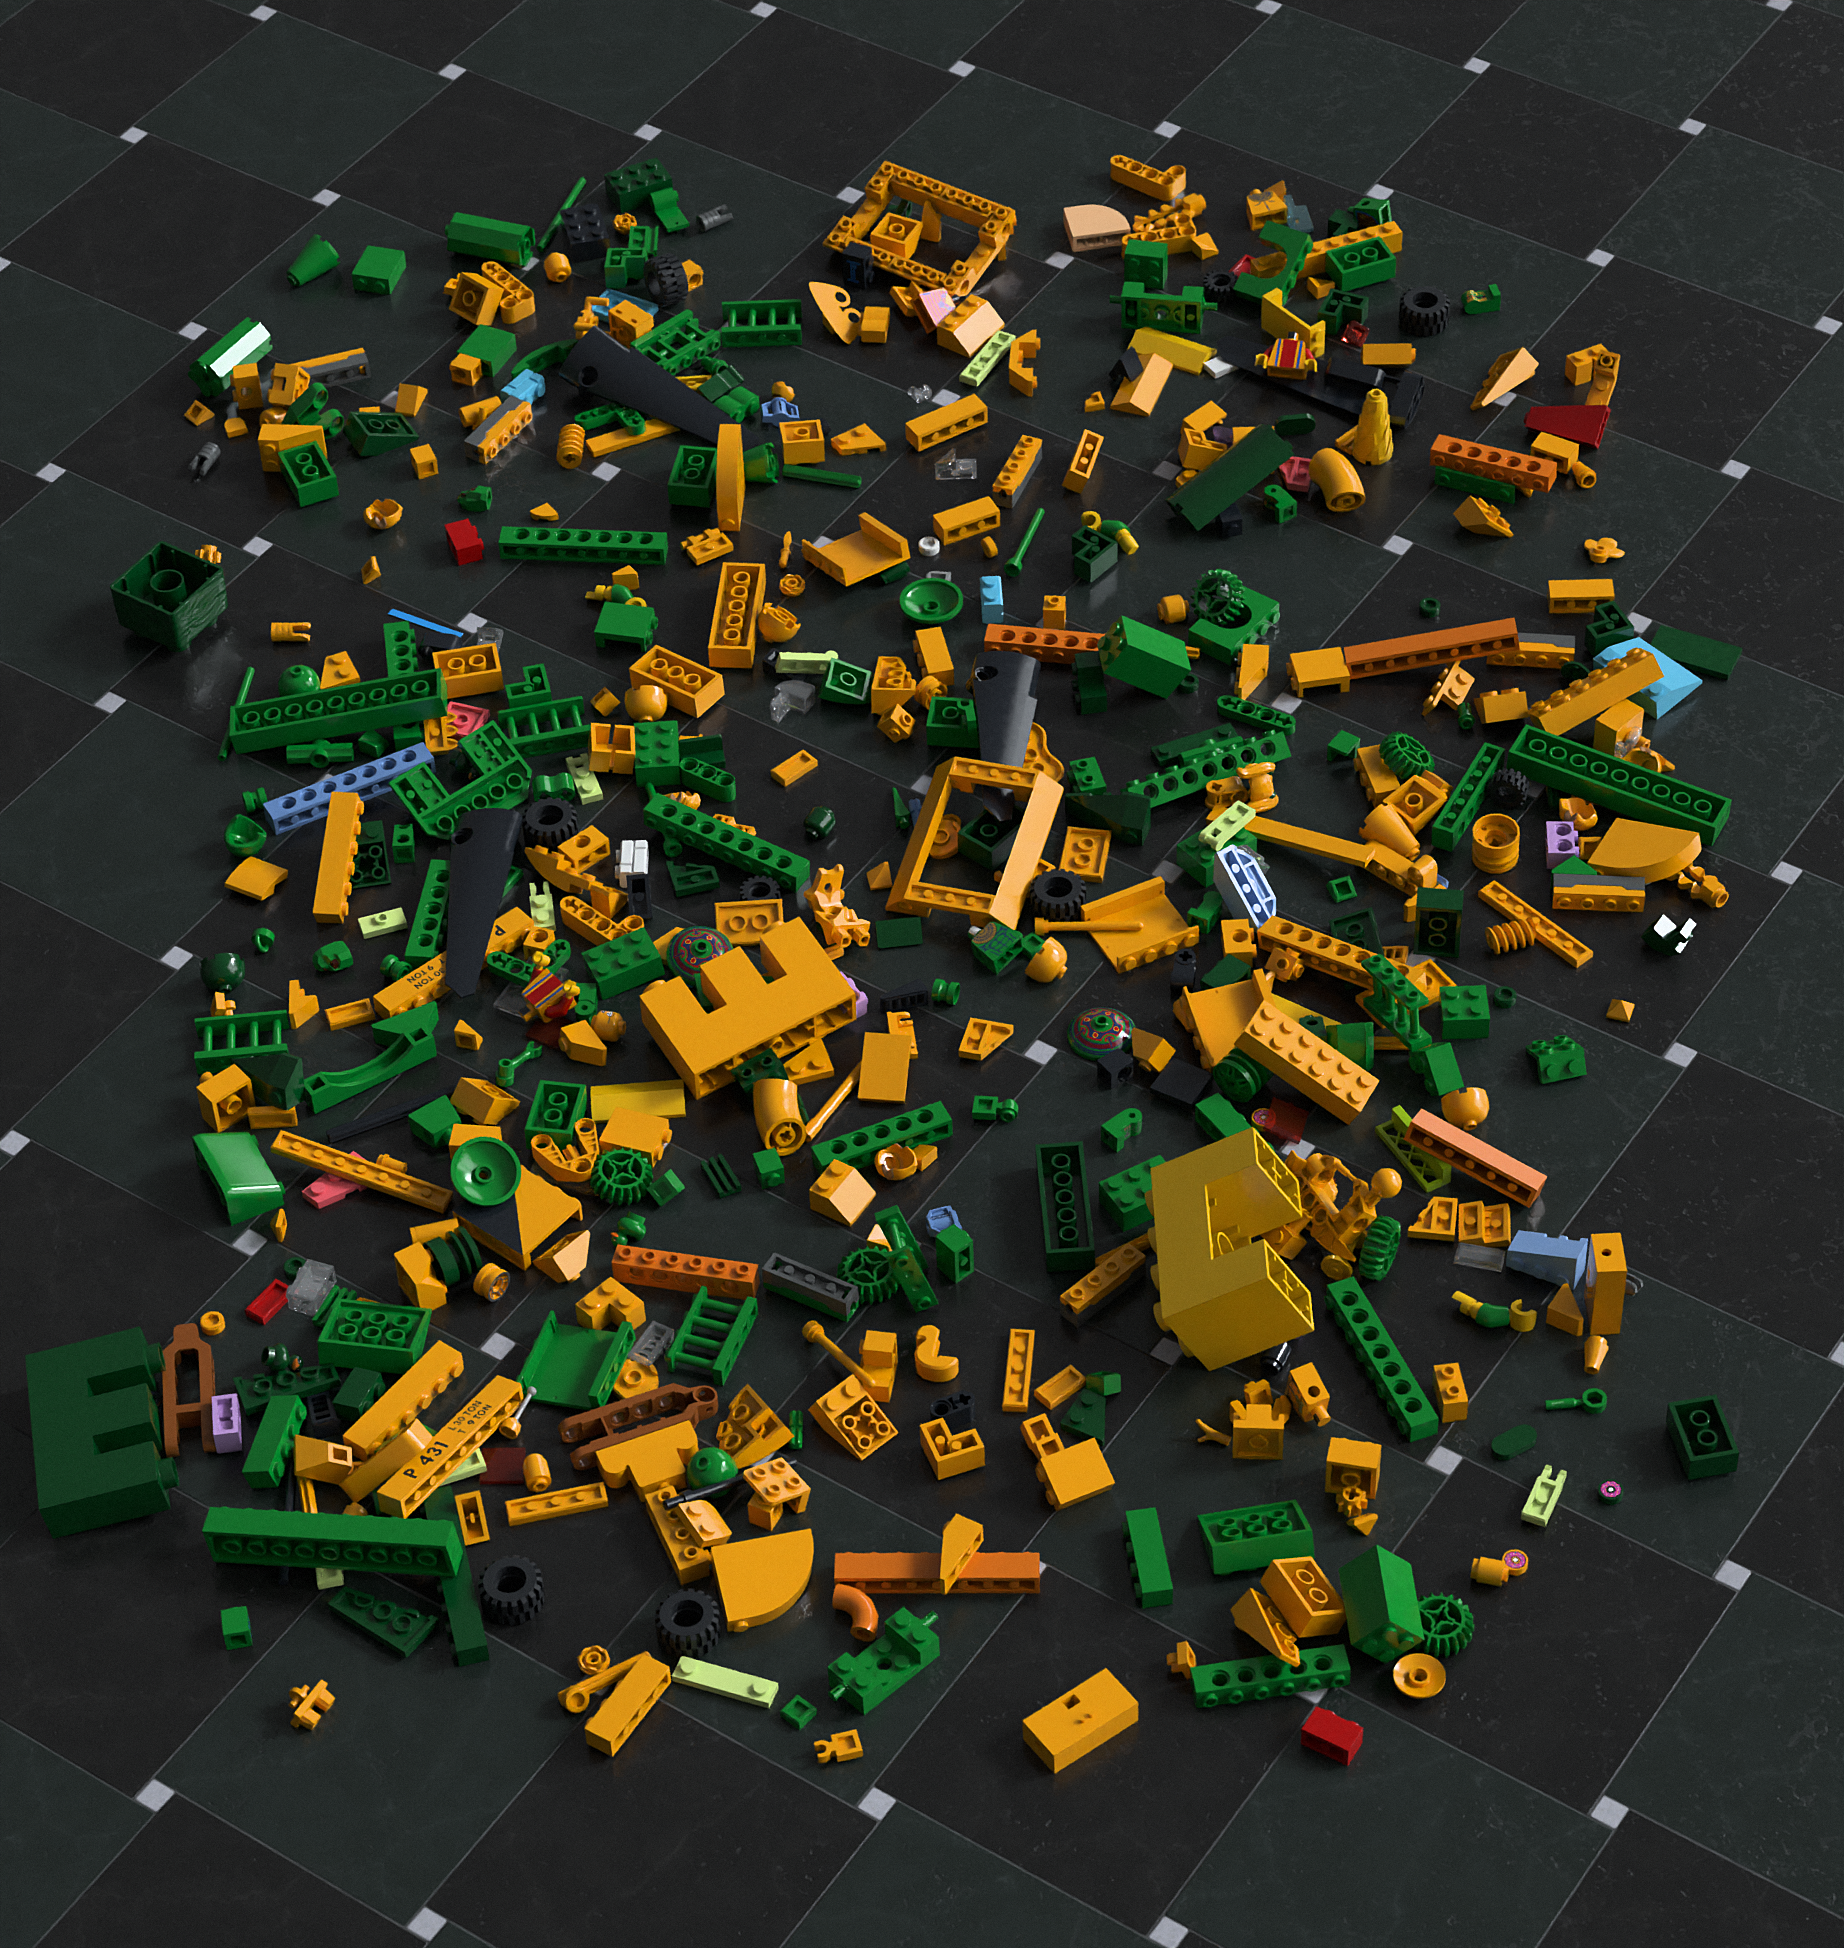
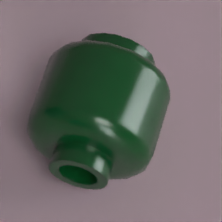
M825 806L812 808L803 820V826L806 829L805 833L812 839L817 837L821 839L826 838L836 824L835 814Z

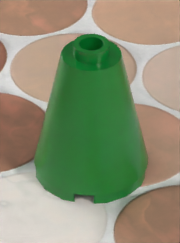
M314 234L310 237L287 270L286 278L291 285L301 286L336 268L340 264V261L337 262L339 256L327 240L322 242L319 239L320 235Z
M764 443L743 452L745 481L770 484L778 482L775 477L779 476V463L777 453H772L771 449L775 448L772 443Z

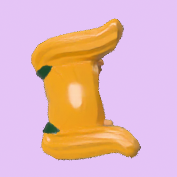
M1274 763L1248 764L1243 769L1239 767L1235 770L1240 778L1249 780L1250 789L1248 793L1250 801L1246 805L1256 810V813L1268 811L1278 803L1279 798L1274 791L1272 775L1275 770Z

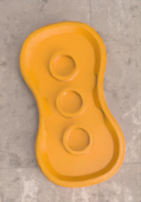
M1032 722L1023 768L1040 770L1058 783L1064 775V767L1049 752L1046 745L1047 736L1045 730L1037 723Z

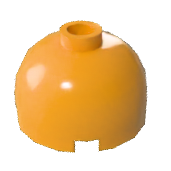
M765 603L757 618V625L763 634V639L770 643L787 642L792 639L801 626L800 623L796 624L797 618L780 606L775 609L771 607L772 603Z
M642 685L640 690L633 691L632 687L625 692V709L629 716L639 723L655 722L665 714L668 694L667 692L663 694L662 688Z
M1050 937L1041 946L1042 949L1035 954L1025 970L1026 975L1042 983L1051 982L1056 977L1060 979L1068 969L1065 967L1067 953L1064 947L1054 938Z
M1471 1087L1466 1088L1467 1092L1459 1094V1090H1455L1446 1094L1441 1099V1107L1446 1120L1451 1125L1463 1128L1466 1131L1477 1128V1125L1487 1117L1489 1110V1100L1484 1089Z

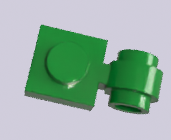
M974 1097L972 1119L996 1120V1116L999 1114L1003 1121L1012 1122L1018 1115V1105L1012 1099H1006L998 1103V1097Z

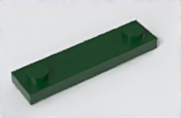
M1228 723L1151 747V755L1159 767L1179 761L1178 753L1199 748L1200 744L1205 740L1213 739L1216 742L1238 737V734L1232 725Z

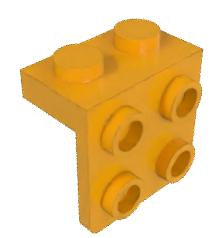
M782 1457L744 1471L743 1478L768 1505L774 1506L786 1501L797 1514L805 1511L811 1488Z

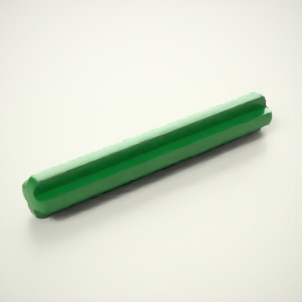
M785 464L782 468V475L785 477L852 488H860L861 477L856 475Z

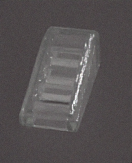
M652 1321L629 1352L628 1358L649 1367L673 1343L674 1329ZM644 1348H648V1349L652 1350V1352H649V1351L645 1350ZM639 1353L647 1355L648 1357L646 1358L644 1356L639 1355Z

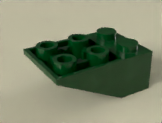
M382 820L361 823L360 834L356 835L358 851L356 855H353V862L355 864L354 875H350L349 881L351 882L352 889L391 884Z

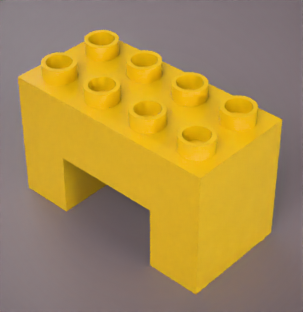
M1251 1127L1151 1168L1152 1189L1145 1192V1200L1155 1221V1226L1148 1229V1238L1151 1247L1157 1254L1158 1264L1151 1266V1277L1160 1292L1161 1302L1154 1304L1153 1310L1160 1328L1163 1331L1172 1329L1177 1335L1183 1353L1188 1358L1196 1356L1209 1371L1313 1332L1314 1323L1309 1290L1265 1239L1251 1243L1252 1237L1302 1218L1299 1181L1255 1128Z

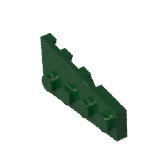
M344 1587L328 1603L329 1610L405 1658L440 1624L438 1617L432 1615L426 1617L420 1615L417 1610L411 1608L405 1610L396 1607V1603L390 1601L381 1602L375 1600L372 1595L348 1587Z

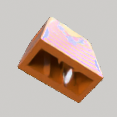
M941 288L920 293L911 299L910 302L926 333L929 334L956 309L955 306L959 305L960 299L956 294L949 296L947 290Z

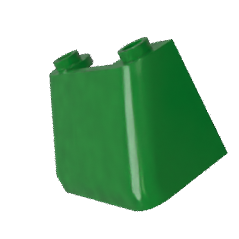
M249 1132L200 1133L191 1137L197 1165L201 1171L206 1170L220 1195L222 1205L227 1207V1218L231 1226L284 1205L282 1196L286 1194L281 1181L277 1182L258 1149L259 1144L254 1134L250 1135Z

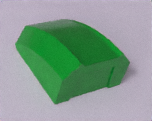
M831 657L822 677L818 698L844 704H871L873 674L868 670Z
M1373 1022L1326 1026L1328 1045L1367 1072L1374 1067Z

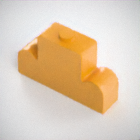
M690 1420L596 1451L597 1466L607 1486L621 1488L627 1484L628 1480H631L640 1501L645 1502L646 1494L672 1485L676 1491L687 1487L686 1470L683 1464H688L690 1458L699 1451L697 1435Z

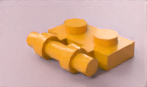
M718 528L704 530L702 534L695 537L693 535L687 537L685 541L680 543L681 549H687L688 556L696 565L733 551L732 542L724 533H720Z

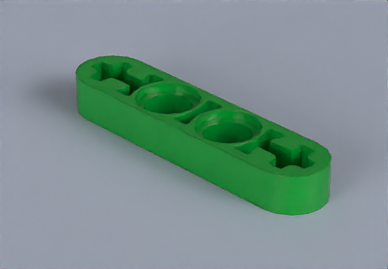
M1223 695L1217 700V711L1222 716L1268 731L1274 729L1275 733L1283 731L1285 736L1293 734L1296 730V720L1291 715L1230 695ZM1249 710L1251 713L1243 714L1242 711ZM1262 717H1270L1271 720L1265 721V720H1262L1261 718H1262Z

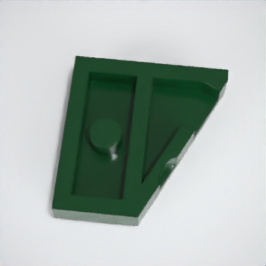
M673 861L666 862L667 871L676 897L720 888V882L714 866H698L686 863V867L675 866Z
M1083 1388L1060 1422V1429L1086 1440L1095 1437L1097 1444L1104 1446L1105 1397Z

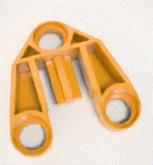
M582 1118L575 1123L576 1140L582 1156H580L575 1146L569 1144L562 1151L565 1156L564 1158L558 1146L555 1145L549 1135L538 1134L532 1138L531 1147L535 1161L556 1181L583 1182L592 1177L591 1171L594 1167V1161L597 1160V1154H599L596 1124L592 1119ZM585 1127L591 1129V1131L586 1133L579 1130ZM540 1143H546L548 1145L547 1147L542 1149L536 1147Z

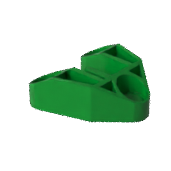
M314 383L289 406L281 425L323 426L324 439L326 440L334 437L341 431L344 425V418L337 409H330L322 415L318 414L327 402L328 392L322 383Z

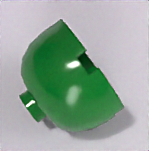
M294 665L284 670L279 677V696L284 697L320 690L321 682L317 673L309 666Z
M707 1447L697 1451L687 1464L686 1476L694 1490L735 1477L736 1474L738 1475V1468L733 1458L726 1451L716 1447ZM731 1489L707 1497L712 1499L719 1498L727 1494Z

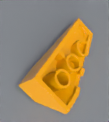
M1524 347L1500 355L1488 372L1490 377L1482 383L1484 388L1477 393L1470 408L1475 410L1484 407L1521 382L1529 380L1535 374L1534 370L1539 363Z
M878 657L871 688L872 713L882 716L884 711L896 704L902 706L915 694L916 681L911 679V673L906 671V665L900 657Z

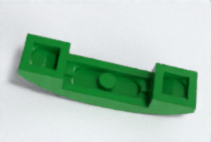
M577 339L563 340L535 350L524 357L511 371L512 380L525 369L533 371L535 374L558 361L564 363L579 341Z

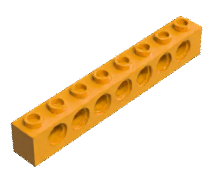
M1274 915L1257 930L1259 948L1271 953L1274 947L1284 950L1291 948L1300 953V958L1306 960L1304 965L1374 991L1373 976L1361 966V961L1378 954ZM1385 957L1422 993L1427 990L1426 974L1424 971Z

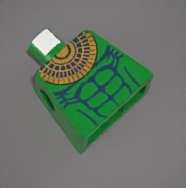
M989 922L983 929L972 926L968 932V937L972 939L971 946L974 956L995 975L1000 973L1024 947L1022 933L996 922Z

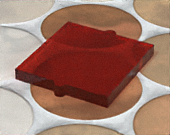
M563 1017L554 1018L549 1022H543L539 1018L538 1021H534L533 1027L525 1036L530 1040L560 1052L558 1039L560 1038L561 1028L575 1022Z
M1273 1097L1263 1130L1277 1135L1280 1139L1284 1138L1299 1145L1309 1112L1293 1106V1103H1286Z
M482 1448V1456L487 1471L480 1473V1484L524 1483L522 1466L526 1458V1448Z

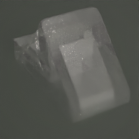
M955 448L951 449L935 463L936 480L977 478L976 459H956Z
M477 627V646L496 643L497 652H499L504 634L503 630Z

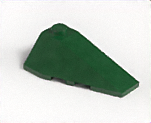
M1104 792L1103 795H1093L1091 793H1066L1065 795L1066 813L1097 829L1112 831V837L1120 841L1143 846L1151 828V796L1133 792H1122L1121 795H1111V792Z
M278 1053L270 1056L266 1054L260 1057L246 1056L231 1059V1066L235 1064L251 1079L253 1094L268 1105L289 1110L306 1100L302 1058L287 1053Z

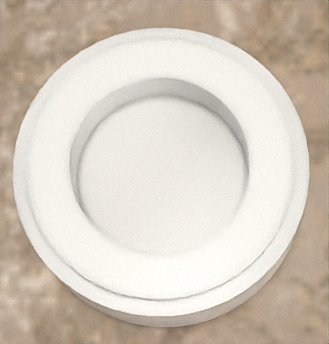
M924 537L919 541V552L922 555L933 556L939 552V541L936 538Z

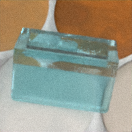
M1291 194L1283 195V202L1287 206L1288 227L1304 233L1313 232L1314 227L1306 205L1295 206Z

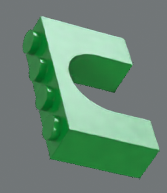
M1267 220L1259 235V239L1263 246L1286 254V265L1278 275L1267 279L1241 272L1233 289L1237 297L1262 305V296L1278 288L1282 291V306H1284L1290 289L1295 286L1299 271L1304 267V260L1307 254H1310L1312 251L1313 241L1307 233Z
M1243 585L1241 587L1246 591L1242 595L1246 599L1241 601L1244 607H1239L1240 615L1238 617L1246 620L1248 623L1240 628L1226 629L1200 618L1188 630V646L1199 648L1201 652L1231 666L1238 659V652H1243V644H1254L1261 635L1263 636L1267 632V629L1272 624L1277 623L1280 618L1279 602Z

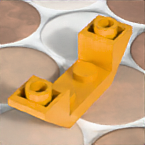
M1031 330L1012 341L1010 350L1009 383L1028 397H1032L1033 388L1037 389V376H1033V368H1022L1023 358H1036V350H1040V338L1036 337V330Z
M1600 349L1594 366L1596 375L1585 405L1608 406L1617 381L1620 354Z

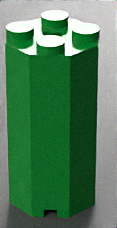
M455 212L450 224H447L445 227V235L448 241L447 251L520 266H527L532 258L533 252L530 251V247L535 245L534 228Z
M245 318L190 365L188 376L201 389L203 395L206 397L211 395L216 397L231 385L230 374H233V366L256 363L273 349L272 344L269 346L271 335L260 322L255 321L252 323L250 318Z

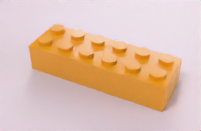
M723 562L708 645L710 667L752 668L759 629L757 618L762 609L766 587L765 564Z
M1633 648L1626 652V656L1623 658L1609 661L1607 667L1591 671L1588 674L1589 677L1573 681L1569 684L1570 687L1564 691L1558 690L1550 695L1551 698L1548 700L1534 703L1531 706L1532 708L1527 711L1534 727L1559 736L1663 678L1664 675L1654 654L1642 648Z
M1265 1000L1254 1011L1233 1044L1348 1125L1361 1112L1380 1081Z

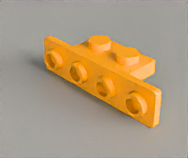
M1461 660L1446 663L1448 667L1444 668L1438 676L1440 681H1437L1430 690L1432 695H1429L1423 703L1425 708L1421 714L1424 717L1435 708L1439 699L1443 700L1454 710L1463 702L1475 678L1458 666Z

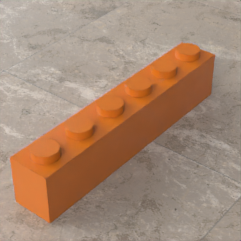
M1423 1109L1410 1122L1403 1139L1528 1208L1539 1196L1547 1179V1176Z

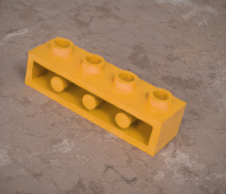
M972 394L906 422V439L918 452L988 423L987 406L975 394Z
M672 1485L646 1494L645 1501L650 1519L681 1585L709 1576V1565L712 1563L709 1551L699 1547L676 1514V1507L669 1510L664 1509L663 1500L679 1495Z
M645 1654L638 1661H635L631 1665L626 1677L618 1681L611 1696L603 1700L596 1715L590 1717L586 1722L584 1731L587 1744L613 1757L671 1683L670 1667Z

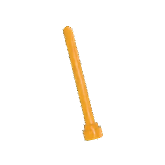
M1044 917L1035 918V934L1037 936H1044V933H1049V931L1142 930L1144 927L1141 921L1049 922V920H1044Z
M809 1321L805 1324L802 1334L808 1341L818 1342L868 1388L875 1387L876 1381L824 1335V1329L818 1322Z

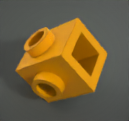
M896 704L883 712L877 727L896 743L901 739H907L912 734V727L916 720L899 704Z
M1274 947L1265 968L1274 970L1276 972L1275 978L1283 982H1287V980L1296 981L1304 971L1303 965L1306 960L1300 958V953L1291 948L1284 950Z

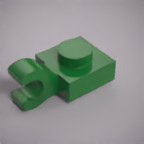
M969 700L968 706H962L961 702L957 701V712L962 715V729L966 728L968 737L977 736L973 701Z

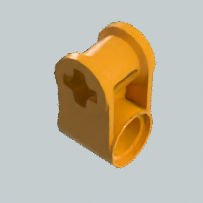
M1238 776L1212 780L1206 785L1208 795L1205 798V805L1209 809H1213L1216 805L1229 807L1238 800L1244 803L1249 798V793Z

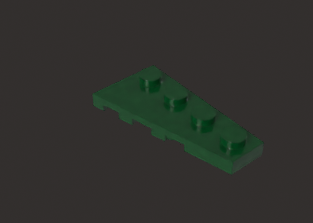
M333 1363L301 1368L300 1372L295 1373L283 1370L278 1371V1375L264 1377L263 1373L253 1375V1379L242 1380V1377L233 1378L235 1388L247 1416L265 1411L271 1396L298 1395L302 1399L341 1386L340 1378Z

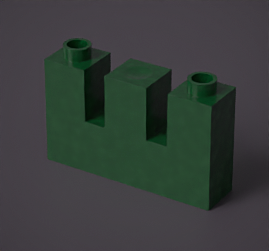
M136 1327L25 1355L38 1505L52 1538L169 1510L168 1489L179 1486V1477L173 1457L161 1459L158 1453L164 1451L159 1410L151 1392L157 1391L155 1374L166 1371L165 1358L160 1343L148 1345L141 1327Z

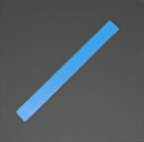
M391 609L388 613L441 633L454 634L458 637L463 635L461 632L395 609Z

